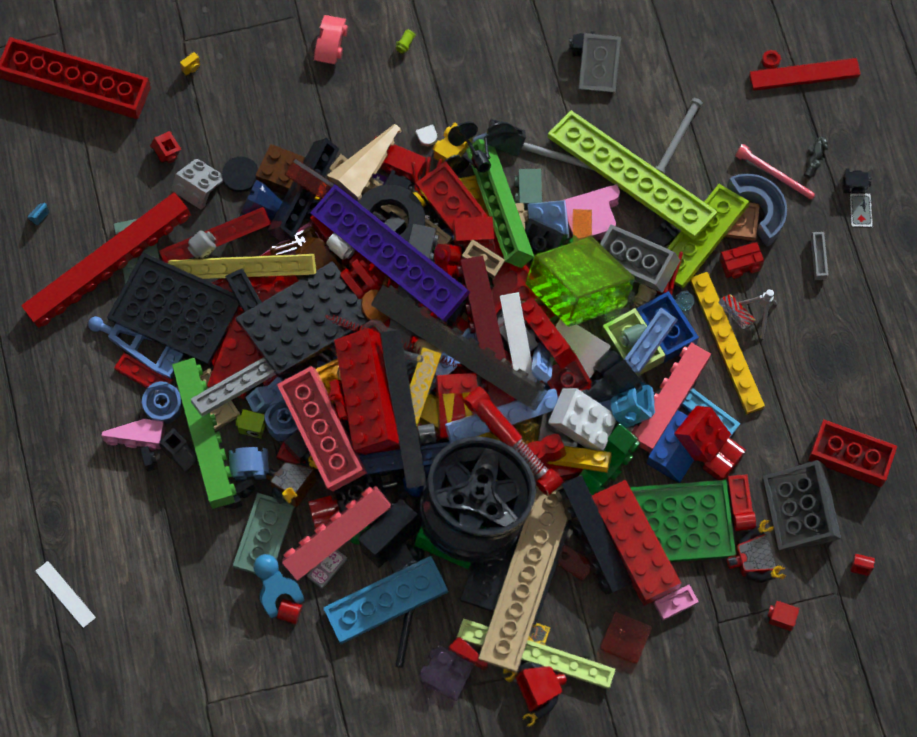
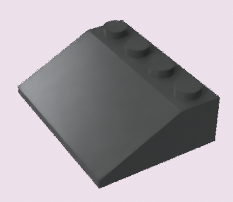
M816 460L763 476L778 549L780 551L825 544L841 539L825 464Z

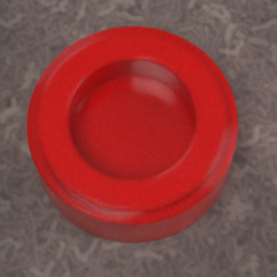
M774 50L766 51L762 57V64L767 69L777 68L781 61L779 53Z

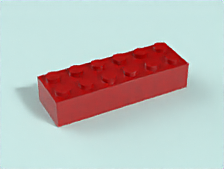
M366 328L335 339L353 450L367 455L399 444L380 333Z
M624 480L592 495L642 604L645 606L678 590L681 582L627 481Z

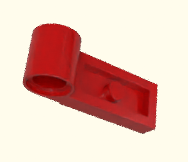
M748 475L728 476L727 481L735 531L752 530L756 527V517L752 509Z

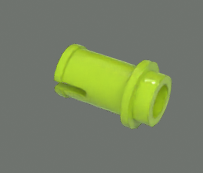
M405 30L400 41L396 42V50L399 53L404 54L409 51V45L415 38V33L411 30Z

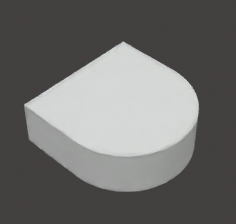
M433 124L416 130V135L422 145L432 146L436 143L437 133Z

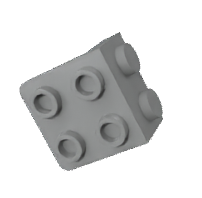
M195 159L176 173L171 191L197 208L203 209L209 193L223 183L224 180L220 172L214 170L203 161Z

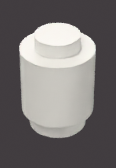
M335 233L326 242L329 249L343 260L351 258L355 252L354 248Z

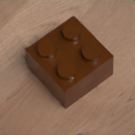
M270 144L255 175L256 180L264 183L270 190L286 196L300 169V166L294 163V160L297 159L303 163L305 157Z

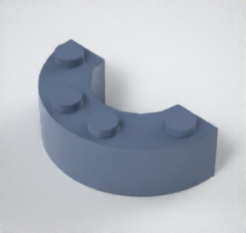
M741 174L729 178L727 189L748 201L760 204L765 214V219L759 223L757 234L766 247L771 245L780 235L787 215V204L781 190L772 181L755 174Z

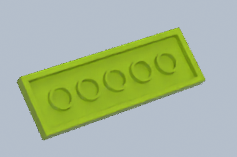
M720 184L716 186L704 201L707 205L718 211L717 216L695 239L680 231L667 248L675 252L677 256H679L681 251L683 252L674 283L682 289L750 205L748 200Z

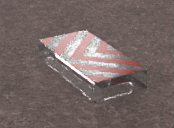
M732 294L719 300L718 303L743 329L752 326L756 322V319Z

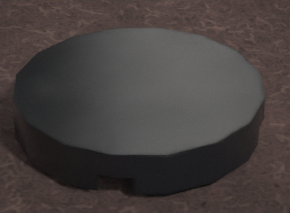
M238 156L230 159L222 169L224 184L234 192L250 191L256 182L257 164L247 157Z

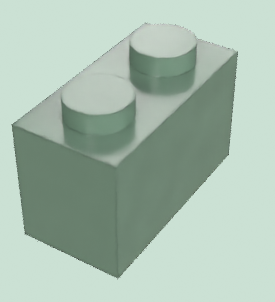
M519 169L518 176H515V187H518V193H515V203H523L524 210H528L527 204L542 202L541 169Z

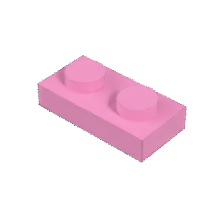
M690 585L654 601V605L663 621L699 603Z

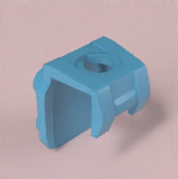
M644 385L643 389L637 394L636 389L633 388L623 398L619 399L618 396H615L611 399L612 413L619 424L628 428L652 418L655 414L654 391L650 385Z

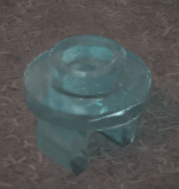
M689 291L680 292L676 296L675 301L681 310H689L693 307L694 297Z

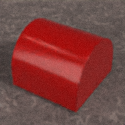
M855 553L850 571L870 576L874 568L875 558Z
M283 599L279 607L277 619L296 625L303 605Z

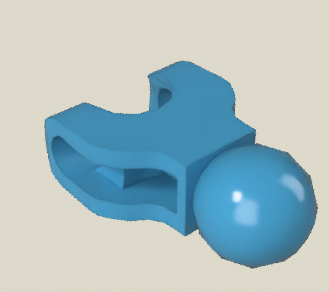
M264 554L255 560L253 569L254 573L261 578L260 580L263 584L259 597L260 602L268 616L273 618L278 614L275 601L280 594H290L297 604L304 602V597L294 580L282 576L278 570L279 565L275 557Z

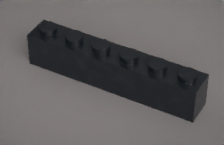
M327 138L315 141L303 164L325 178L339 148ZM300 167L267 231L281 242L294 238L323 181Z
M582 475L563 483L556 489V496L565 508V515L571 521L573 532L582 544V551L590 561V568L599 580L600 589L607 595L632 584L631 578Z

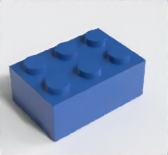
M669 291L636 308L647 326L660 308L678 319L660 344L661 349L665 353L664 363L680 355L685 346L688 348L691 342L697 345L699 339Z

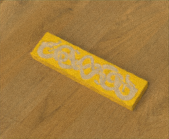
M422 348L410 384L417 426L441 357V353Z

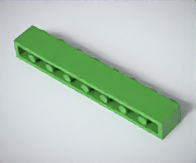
M478 138L472 145L476 151L481 150L485 153L484 141ZM488 145L491 168L484 173H479L473 165L472 168L489 216L493 217V228L505 262L522 268L534 257L495 146ZM469 147L466 151L469 158L472 160L473 152Z
M195 358L172 364L210 505L214 509L234 503L233 495H237L234 483L230 484L228 479L232 475L229 466L225 467L224 460H227L224 448L220 449L219 443H222L220 432H215L214 426H217L215 414L211 415V413H208L201 417L191 403V398L207 390L205 380L201 381L200 375H204L201 364H197Z

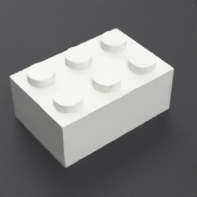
M563 388L548 424L587 449L604 451L608 437L611 435L616 423V418L610 410L579 389Z

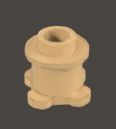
M640 284L637 295L633 297L635 306L640 307L651 301V299L656 297L657 292L644 284Z

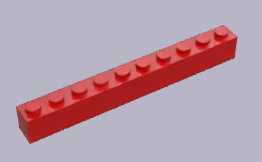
M175 192L22 304V308L38 328L47 325L53 317L62 314L69 305L78 302L87 292L93 291L103 280L109 279L112 273L124 268L131 259L139 257L143 250L155 245L162 236L170 234L178 224L186 222L189 216H191L188 208Z

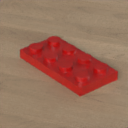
M234 316L228 328L207 384L208 388L255 363V359L261 355L236 322L237 316ZM246 392L239 395L238 398L244 399Z

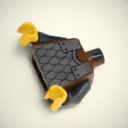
M312 455L305 463H284L278 471L269 469L266 478L271 481L272 494L279 504L287 502L297 508L316 483L314 468H318Z

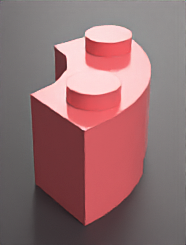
M324 16L320 26V36L317 38L314 54L315 61L336 64L337 60L341 59L343 48H340L344 36H347L348 25H345L346 19Z

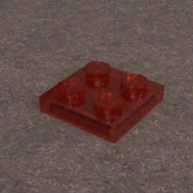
M615 612L600 649L637 664L652 626Z

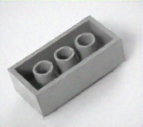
M612 224L593 255V258L599 265L663 293L680 262L675 252Z

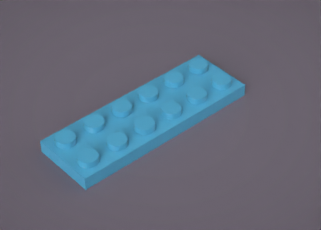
M429 556L323 608L340 644L448 593V589L432 557Z

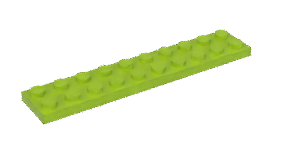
M570 111L548 133L550 140L613 184H617L623 191L692 239H695L717 216L718 211L573 111Z

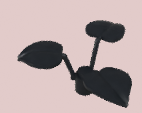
M471 121L460 123L449 131L448 140L454 146H460L466 141L473 152L472 160L466 155L461 157L453 155L445 161L456 175L464 171L469 164H472L479 173H484L491 168L488 145L497 146L509 138L519 135L516 128L507 122H498L487 129L488 135L484 137V153L481 150L476 151L469 141L470 138L477 134V125Z

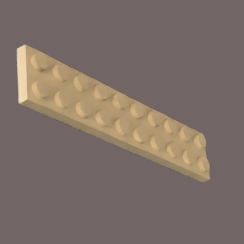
M536 487L533 507L522 528L479 656L481 661L516 673L568 520L564 512L565 508L556 496V490L550 496H546Z

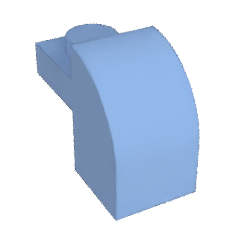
M277 377L268 386L255 388L246 397L253 412L264 413L272 401L283 397L277 386L278 383L282 382L280 377Z

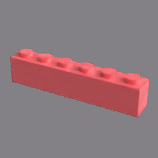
M692 342L688 348L685 346L679 356L682 358L679 363L675 362L670 369L672 374L669 379L665 378L660 386L662 388L659 394L655 393V414L652 418L642 421L640 426L636 425L631 432L639 439V447L649 453L654 449L710 359L711 353Z
M377 486L365 489L361 493V498L357 501L355 499L351 500L345 506L346 510L342 513L336 512L330 517L331 521L327 525L323 523L314 530L316 533L313 536L304 537L299 542V547L295 550L291 548L284 554L285 558H283L282 563L297 581L390 508V502Z

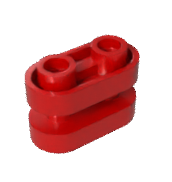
M357 258L352 263L354 268L352 271L346 268L340 273L343 280L359 299H362L368 291L380 290L382 287V280L378 275L372 274L369 270L370 265L364 259L360 260ZM358 275L366 283L364 286L356 278Z

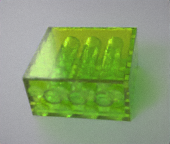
M590 236L535 255L526 285L570 327L625 307L630 291L633 288L635 277Z

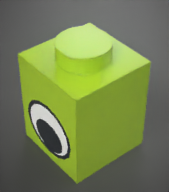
M243 409L242 414L238 415L236 420L239 433L262 438L266 425L265 415Z

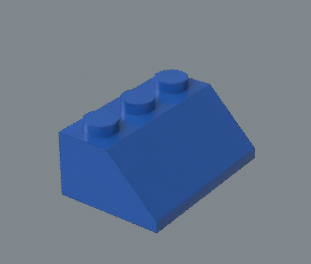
M677 410L646 463L678 483L682 481L694 461L674 434L687 418V415Z

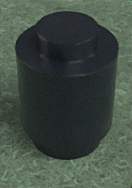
M608 350L595 362L594 371L601 378H604V373L621 362V356L614 350L612 352Z

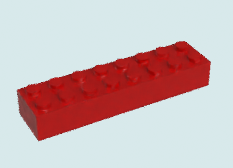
M12 37L9 38L0 59V79L135 119H139L151 89L149 78Z

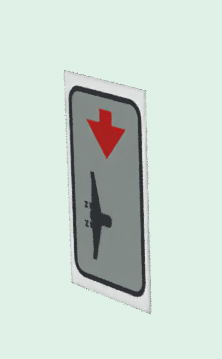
M850 194L852 226L872 227L870 194Z

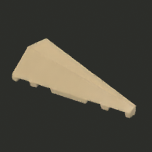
M396 124L391 126L329 173L327 177L334 185L336 184L352 198L360 200L362 197L361 192L364 187L368 188L370 177L377 173L387 156L388 147L393 146L395 143L394 137L397 133H401V129Z

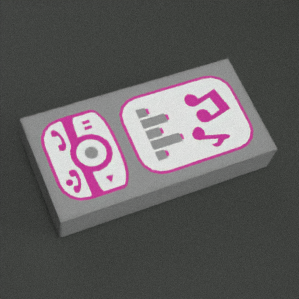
M338 550L334 551L315 566L307 575V578L323 589L347 561V557Z

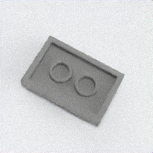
M584 33L578 89L616 91L621 37Z

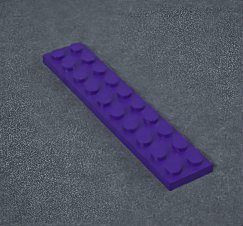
M336 184L310 212L321 223L341 237L444 322L448 320L470 294L468 289Z

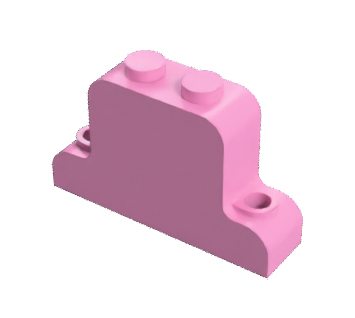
M617 184L565 199L570 238L574 236L589 246L595 241H602L611 224L616 226L611 208L618 205L620 191Z

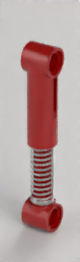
M477 386L463 399L466 407L484 422L499 441L515 449L525 459L537 479L535 482L537 487L543 494L550 496L563 484L560 475L551 468H545L543 463L538 461L536 455L531 453L529 447H526L527 445L521 442L522 436L491 402V398L483 388Z

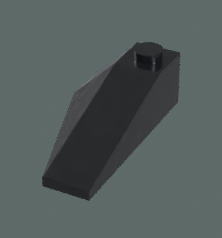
M624 359L604 373L605 377L603 379L593 381L591 389H585L582 392L600 403L611 400L615 396H626L629 390L633 388L636 389L637 394L643 389L642 387L646 385V382L636 366Z

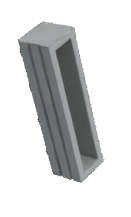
M812 232L811 247L815 280H826L828 277L824 232Z

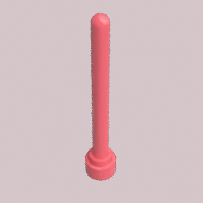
M742 144L737 151L735 157L745 161L747 159L809 199L815 197L812 191L751 154L749 147Z

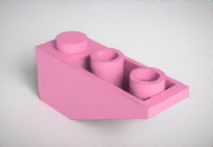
M142 419L103 431L101 436L104 442L109 445H117L119 443L125 444L129 448L148 446L150 451H155L156 449H161L158 443L164 437L165 425L163 421Z

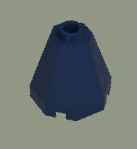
M256 180L240 216L264 207L272 223L282 201L264 183Z

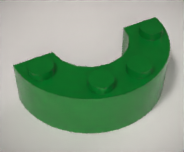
M618 424L608 437V442L604 449L605 452H611L608 472L584 469L580 474L591 496L605 490L604 487L611 479L615 481L622 473L620 471L621 467L629 464L633 459L632 452L640 445L639 439L621 424Z

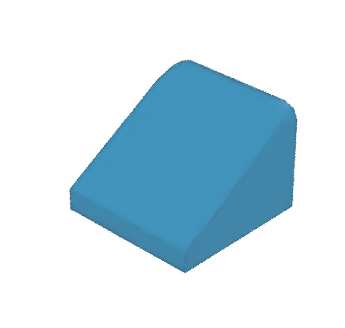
M39 204L27 218L34 224L39 225L49 214L47 204Z

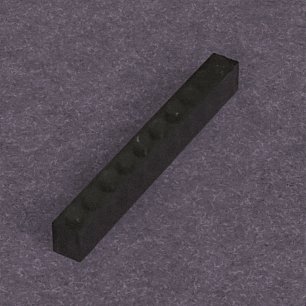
M383 285L370 305L536 411L548 392L544 389V383L536 378L534 381L527 378L529 375L527 372L520 368L516 371L511 367L513 363L505 358L499 360L494 357L496 355L494 351L488 347L485 350L480 348V342L471 336L469 339L463 337L464 332L455 326L453 329L446 326L447 321L444 322L439 317L435 319L430 315L432 311L424 306L418 308L414 305L415 300L407 295L405 298L398 295L400 291L390 285L387 288Z

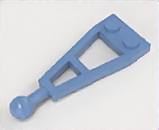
M97 316L92 317L88 322L90 330L94 332L101 330L109 334V340L153 371L169 379H172L174 375L172 364L181 362L185 356L166 346L155 364L137 351L143 339H151L118 324L110 327L104 324L103 320ZM119 333L136 337L129 346L117 336Z

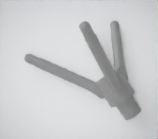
M767 290L763 295L738 302V305L739 303L745 305L758 301L764 307L761 339L764 338L769 306L771 303L777 305L772 290Z

